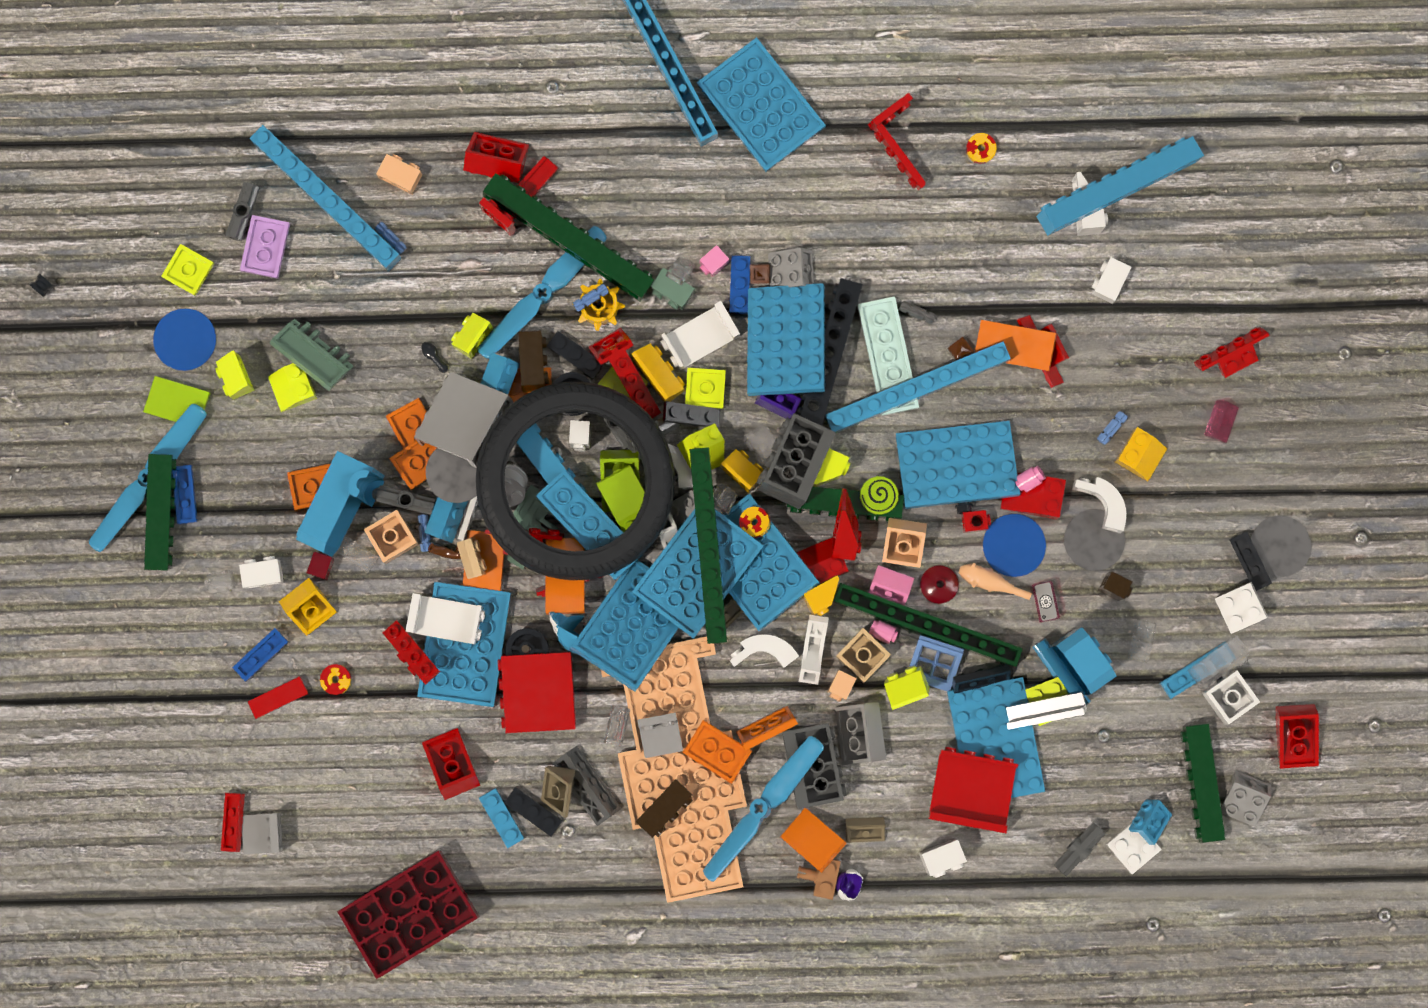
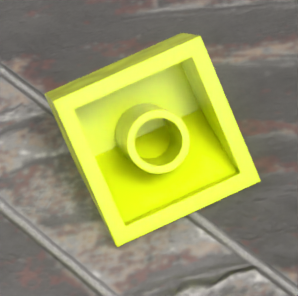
M474 313L464 319L462 323L463 328L460 332L456 331L451 339L453 341L451 345L470 359H473L478 351V346L493 330L489 321Z
M233 350L216 361L218 367L215 370L219 379L222 378L225 385L222 388L226 396L229 395L230 398L236 399L254 391L242 358L238 353Z
M294 363L284 366L268 376L281 412L317 399L309 375Z
M715 423L687 436L677 444L690 469L689 449L709 447L712 470L721 466V463L724 461L725 440Z
M829 448L813 487L837 480L841 475L845 476L851 464L848 462L849 457Z
M910 666L905 669V672L900 674L897 672L892 673L885 679L884 685L892 710L929 696V685L921 666Z

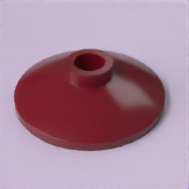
M941 565L933 566L926 570L920 581V588L924 597L936 604H943L952 600L959 587L956 574L950 568ZM937 581L943 582L942 588L937 587Z

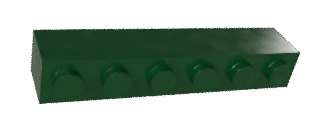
M148 454L144 570L168 571L169 566H173V555H169L170 547H173L174 536H170V528H174V516H171V509H175V497H172V489L175 490L176 478H172V471L176 470V459H173V455Z
M812 487L807 501L800 509L787 504L786 509H790V513L801 514L802 511H809L810 515H821V512L828 513L830 517H837L842 489ZM847 490L857 519H859V516L867 517L866 520L878 521V518H886V522H888L889 518L902 519L904 495H898V501L889 513L875 515L868 512L862 506L860 491Z
M1209 724L1185 726L1183 731L1180 732L1182 743L1185 742L1186 750H1183L1184 761L1188 762L1186 777L1187 781L1191 783L1189 797L1190 800H1193L1194 804L1191 812L1192 818L1196 820L1197 825L1194 828L1195 838L1199 839L1200 843L1226 840Z

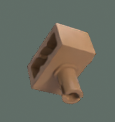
M833 859L822 873L817 869L799 866L798 871L806 874L798 873L797 878L814 881L813 896L833 900L841 861Z

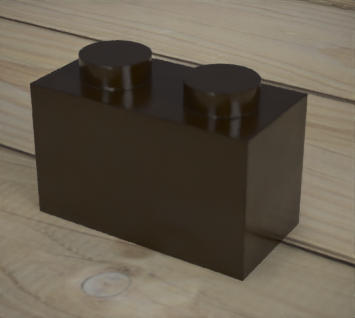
M1111 571L1106 573L1098 591L1120 601L1130 596L1133 587H1131L1132 581Z

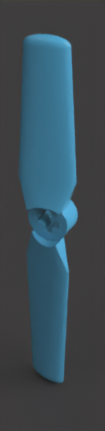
M593 226L588 230L589 236L593 239L598 238L603 242L606 241L607 237L599 227ZM565 252L548 268L542 283L536 285L531 294L521 299L478 346V352L483 357L490 359L491 354H496L537 314L541 304L548 303L552 298V293L565 287L584 264ZM546 290V297H539L538 291L543 292Z
M191 404L150 454L173 455V459H177L207 416L205 410L196 404ZM148 460L145 466L146 469L140 471L138 479L125 488L90 538L89 544L94 550L98 552L103 551L143 502L147 493V482L145 483L146 478L144 476L148 475Z
M809 736L766 784L760 799H755L751 803L750 812L739 821L703 869L704 875L708 880L714 882L757 833L763 819L770 815L771 809L776 808L787 800L824 750L823 744L817 738ZM758 805L763 806V807H762V809L764 810L763 812H758V811H759Z

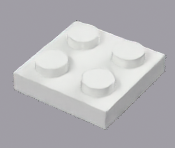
M1130 823L1106 845L1129 873L1133 874L1162 849L1157 843L1149 845L1139 832H1131L1129 827L1132 823Z

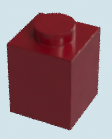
M314 551L306 573L328 580L334 558L321 551L319 553Z

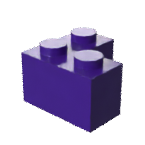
M793 394L759 395L755 400V404L786 419L795 413L801 398Z

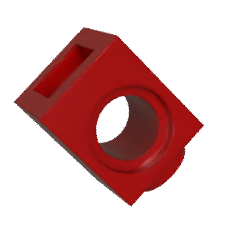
M986 510L964 512L961 514L963 533L986 531L988 526H991L990 514H986ZM975 516L979 517L982 521L978 527L972 524V518Z

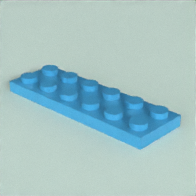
M565 470L536 495L537 499L585 550L602 547L623 534L618 526ZM638 559L609 575L616 580Z

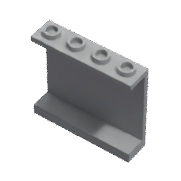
M450 372L448 377L444 379L439 393L435 395L432 406L425 413L424 420L421 426L417 428L414 438L422 446L427 443L466 459L471 466L477 468L479 453L489 430L499 416L514 402L508 394Z

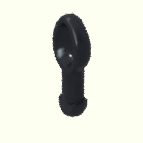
M424 342L421 346L423 355L427 359L432 360L441 373L447 372L448 366L438 356L436 347L429 342Z

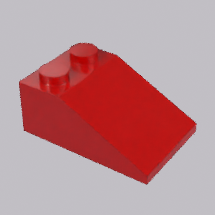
M1045 476L1046 479L1042 480L1043 483L1029 492L1020 490V496L1002 498L1000 509L1057 520L1060 518L1066 480Z
M842 488L833 531L832 557L855 561L856 553L860 554L861 551L860 540L862 531H858L859 523L847 489Z
M1315 704L1276 706L1279 768L1319 766V713Z
M458 728L422 742L444 800L480 786Z

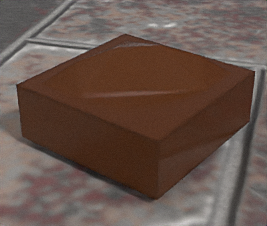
M770 264L750 265V284L770 283Z
M961 337L947 348L956 361L974 353V350L964 337Z

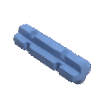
M380 222L375 229L379 234H382V237L392 247H395L394 249L399 254L403 253L407 248L402 241L400 242V239L390 229H387L388 227L383 222Z
M601 284L596 290L593 289L582 296V299L574 301L573 305L577 311L584 309V306H589L600 299V296L603 297L608 294L609 291L604 284Z
M1119 411L1115 415V420L1112 419L1103 430L1104 433H1101L1097 440L1101 444L1106 445L1110 441L1109 438L1114 436L1122 426L1121 423L1124 424L1128 417Z
M427 514L418 515L422 552H428V547L431 544L429 543L431 541L430 535L424 533L429 521Z

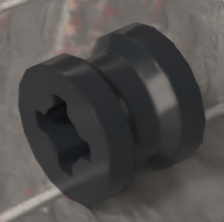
M40 273L36 281L29 284L42 297L46 296L48 289L54 287Z

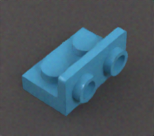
M1146 799L1133 819L1129 830L1131 832H1139L1149 845H1155L1172 814L1160 800Z

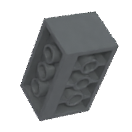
M793 413L790 418H786L780 427L779 432L782 434H779L771 449L774 452L772 451L766 459L764 466L767 468H764L757 480L759 484L757 490L800 509L807 501L836 432Z
M829 723L782 732L787 761L809 736L817 738L824 746V750L816 759L822 766L819 767L818 771L810 767L793 790L796 808L802 809L843 801V796H847L845 784L840 782V777L843 776L841 765H837L836 762L839 753L837 746H833L832 738H835L833 726L829 727ZM818 779H821L822 782H825V786H823L822 790H820L819 787H815V784L818 783Z

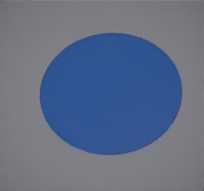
M177 309L168 313L159 321L154 332L153 344L157 356L164 364L176 370L186 371L200 367L211 357L216 345V334L212 323L204 314L193 309Z
M1008 514L996 519L988 527L983 539V551L986 560L994 570L1006 576L1019 577L1031 573L1040 565L1046 551V540L1042 529L1031 518L1020 514Z

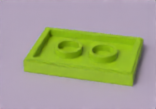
M155 376L143 412L177 422L191 404H196L205 410L210 392Z

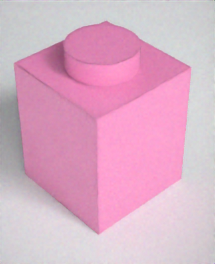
M716 245L700 259L701 266L699 268L706 276L710 274L713 277L729 263V258Z

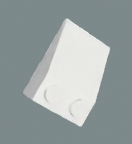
M1077 172L1072 179L1073 191L1079 188L1084 190L1088 185L1081 172ZM1104 209L1077 221V236L1100 234L1108 224V215L1104 213Z

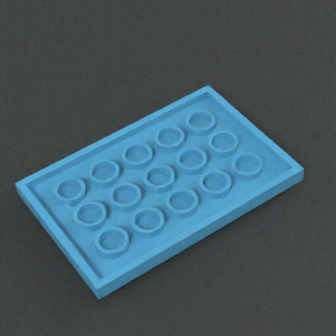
M757 37L697 82L698 87L765 172L769 171L826 127L821 118Z
M824 283L806 284V286L800 287L774 286L749 288L748 396L825 392Z
M1010 421L896 433L895 435L905 509L1020 496V489L1016 485L1017 469Z
M748 494L723 515L740 527L739 519L742 512L747 508L760 506ZM754 519L752 521V525H756L758 523L757 519ZM772 521L765 535L754 538L764 547L729 592L758 631L765 628L801 599L805 593L820 583Z
M695 509L632 591L693 639L705 625ZM715 509L723 598H725L764 546Z
M638 560L620 576L570 648L634 692H636L679 628L632 592L649 570V567Z
M434 582L433 598L483 606L482 610L485 611V618L483 622H480L479 629L482 630L480 641H476V645L426 636L424 653L440 672L426 685L420 679L417 697L495 707L500 673L498 671V659H501L511 593Z
M1023 677L955 694L953 690L947 691L958 753L964 754V750L976 752L975 756L983 757V754L995 756L994 760L1002 761L1003 757L1014 759V763L1018 764V768H1016L1011 798L1045 792L1033 726L1028 725L1008 729L1007 727L1009 718L1006 707L1028 702Z

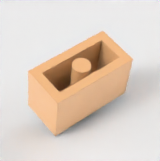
M386 154L376 173L378 178L413 194L422 177V173L419 170L420 167L411 162L409 165L402 162L403 159L395 154L392 156Z
M838 670L827 691L830 693L829 697L839 702L842 699L846 700L856 678Z

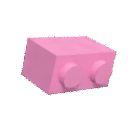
M878 565L868 593L905 606L914 578Z

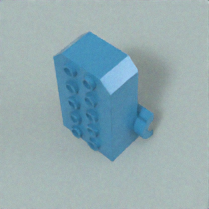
M337 451L297 531L296 540L332 557L339 549L361 502L371 507L373 506L375 499L372 497V491L375 488H379L380 485L383 486L385 475L375 468Z
M1082 627L1068 632L1051 645L1044 638L1032 646L1043 664L1046 665L1048 671L1051 672L1053 678L1059 677L1066 687L1068 694L1083 691L1086 705L1091 702L1087 695H1091L1116 677L1110 665L1112 661L1106 653L1102 654L1098 648L1100 647L1095 637L1091 638Z

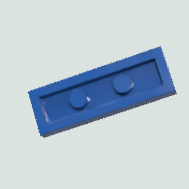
M731 255L729 313L748 314L750 256Z
M192 465L176 466V470H173L172 474L173 478H176L174 496L177 524L197 523Z
M274 628L232 668L247 682L289 641Z

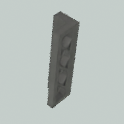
M577 746L552 763L555 767L564 768L560 763L564 760L568 765V769L575 770L574 778L578 779L579 786L574 783L573 793L597 826L622 809ZM584 793L590 796L591 802L586 800ZM596 809L600 810L604 816L603 818H599L596 814Z

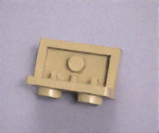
M473 537L457 542L467 579L486 574L485 570H487L484 559L481 558L479 541Z

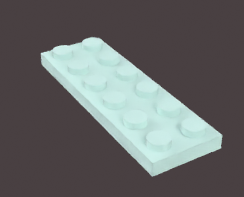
M895 296L858 304L857 307L876 394L913 379ZM918 399L883 413L881 416L918 409Z

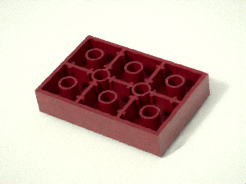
M441 850L337 911L376 980L480 917Z

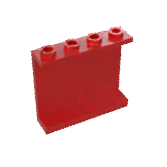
M565 650L559 653L507 656L502 654L501 659H498V671H502V678H499V690H503V698H500V708L504 709L505 717H501L502 728H505V732L522 733L576 729L572 652Z
M950 747L940 750L928 819L1007 833L1008 826L1006 824L1015 772L1016 768H1018V764L1014 763V759L1003 757L1002 761L994 760L995 756L983 754V757L975 756L976 752L964 750V754L956 753L957 749Z

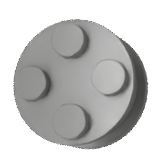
M507 461L505 490L509 506L512 507L524 500L528 478L522 469L515 466L512 461Z

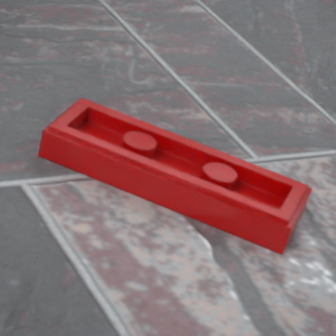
M301 676L248 701V704L255 719H258L309 693Z
M225 792L221 851L240 852L245 794Z

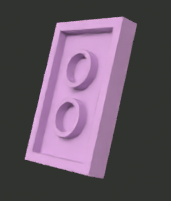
M252 215L240 271L278 279L290 223Z

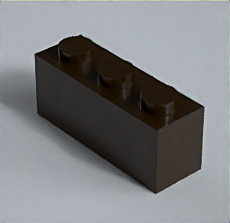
M541 330L518 332L522 392H532L544 387L545 384H549L548 372L544 373V366H548L547 355H543V348H547L546 337H542Z
M675 779L637 819L636 823L652 838L655 835L659 837L666 830L664 825L668 821L672 823L679 816L677 811L681 807L685 809L693 801L690 798L693 794Z

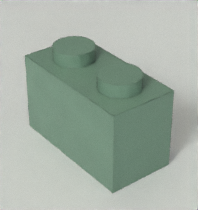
M662 268L650 286L655 297L659 299L663 297L669 301L667 304L675 310L678 308L683 310L695 293V288L665 268Z

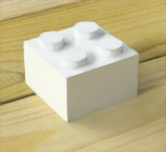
M1252 582L1215 598L1231 634L1268 617Z
M1238 670L1232 671L1202 692L1224 725L1232 723L1260 703Z
M955 838L919 852L927 875L935 878L945 875V870L950 868L953 871L964 867L963 863L967 862L960 843Z

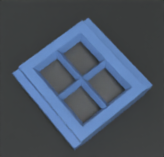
M920 634L909 667L914 665L916 667L921 666L929 686L950 691L964 648Z

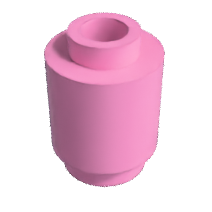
M1032 466L1017 476L1016 485L1021 491L1029 492L1043 483L1042 480L1046 479L1039 466Z
M874 620L869 634L873 635V638L889 644L890 641H895L898 631H895L896 626L882 620Z

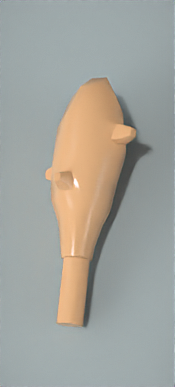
M976 563L961 566L958 572L973 588L979 587L988 590V592H1005L1027 600L1031 598V592L1015 587L1000 574L994 572L992 568L978 566Z

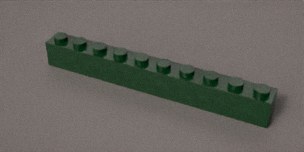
M495 173L483 190L484 198L487 200L492 199L499 208L615 286H618L639 302L642 301L651 288L650 286L654 279L648 271H641L633 261L629 259L626 261L620 257L621 254L618 251L608 249L603 241L598 238L593 239L589 236L588 231L581 227L579 229L575 227L569 218L560 217L554 208L544 206L539 198L529 196L524 188L519 185L514 186L506 176L502 174L499 176Z
M710 448L689 449L707 644L727 642Z
M839 583L833 603L936 640L964 648V650L1011 667H1017L1023 650L1021 647L843 583Z

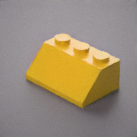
M650 343L632 353L633 361L664 402H671L685 392L683 388L685 383L679 376H674L672 373L673 367L668 361H663L660 357L663 354L657 346L653 347Z

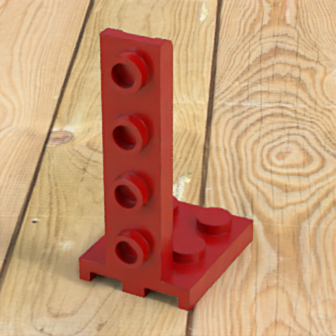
M907 93L872 119L868 126L871 130H874V136L879 143L883 142L886 146L885 151L889 157H894L897 161L896 166L900 172H905L909 177L908 182L912 188L920 190L925 186V180L885 128V125L896 117V112L900 115L911 106L909 102L913 97L910 93Z
M543 156L518 185L524 188L529 196H535L559 168L546 156ZM483 198L479 202L482 212L488 215L494 223L503 228L512 237L516 232L515 222L513 221L515 218L499 208L492 199L488 201Z
M622 328L615 330L590 345L588 348L600 365L609 360L633 401L640 405L652 418L661 414L626 352L627 349L634 345Z

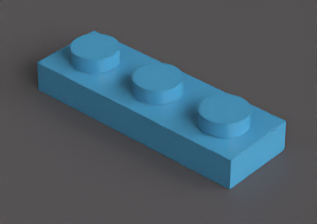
M496 788L479 797L507 849L525 839Z

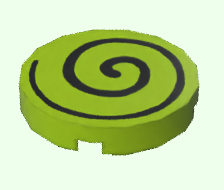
M876 476L870 478L863 484L860 490L862 506L868 512L875 515L889 513L898 501L896 485L886 477Z

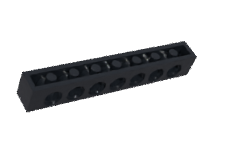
M843 278L840 279L839 284L835 283L832 294L836 296L834 301L830 300L827 312H831L829 319L825 318V351L830 350L834 354L832 357L825 356V368L829 372L825 375V392L803 393L801 400L805 401L804 406L799 407L797 415L821 426L863 285ZM846 298L849 303L842 304L839 299ZM840 315L844 320L838 322L834 319V316ZM836 333L839 338L832 339L829 334ZM814 403L818 406V409L813 411L809 409L808 405Z

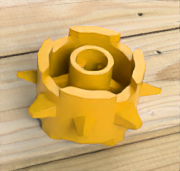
M602 279L598 280L597 285H591L590 287L582 284L580 287L583 293L580 299L603 284ZM606 286L609 291L608 294L603 297L600 296V299L589 306H584L578 320L579 323L587 321L594 324L596 331H599L601 325H606L607 323L616 325L615 316L617 311L625 308L624 304L617 302L618 286L611 289ZM598 301H601L602 305H604L600 309L594 306Z

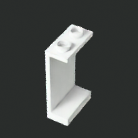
M720 301L714 304V308L670 333H663L661 335L663 340L660 343L665 351H670L672 355L670 360L674 367L678 366L682 370L740 337V333Z
M413 593L406 632L476 645V641H480L482 630L479 629L480 622L484 621L485 611L482 610L483 606L471 605Z

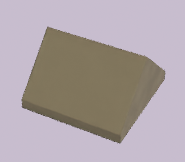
M545 766L541 801L566 818L571 806L575 770Z

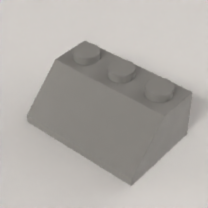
M879 702L835 707L842 765L886 760Z

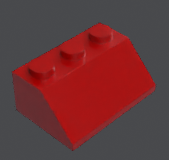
M474 132L465 151L463 171L485 175L490 178L495 173L499 176L502 174L510 182L519 183L523 174L529 144Z
M832 538L796 552L820 582L819 584L849 571L844 559L832 557Z

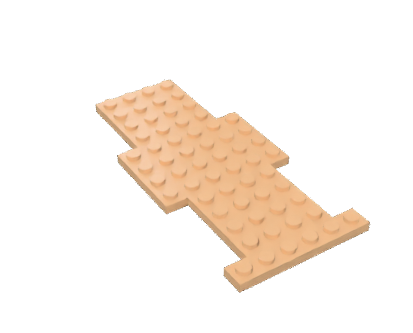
M707 636L668 644L636 692L624 685L637 750L618 753L633 830L641 828L636 823L637 819L675 779L693 794L690 797L693 801L685 809L681 807L677 811L679 816L672 823L668 821L664 825L666 830L659 837L654 836L667 903L743 887L737 856L714 882L708 880L703 872V869L732 832L728 810L747 807L740 771L731 784L682 753L701 722L704 720L710 724L697 658L716 655L714 644H707ZM601 670L602 678L610 676L609 674ZM676 712L683 751L645 758L637 720ZM731 730L723 732L733 738Z

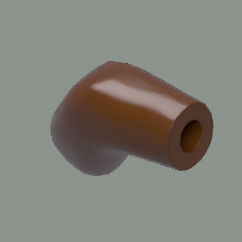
M431 543L428 547V552L449 559H461L458 547H456V550H453L447 546Z

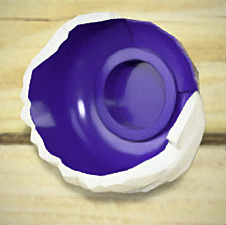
M849 869L841 873L837 878L836 889L842 900H854L861 892L860 888H862L863 877L856 870Z

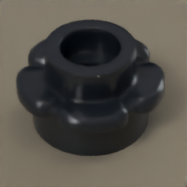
M969 502L958 503V505H955V509H957V514L972 512L974 505Z

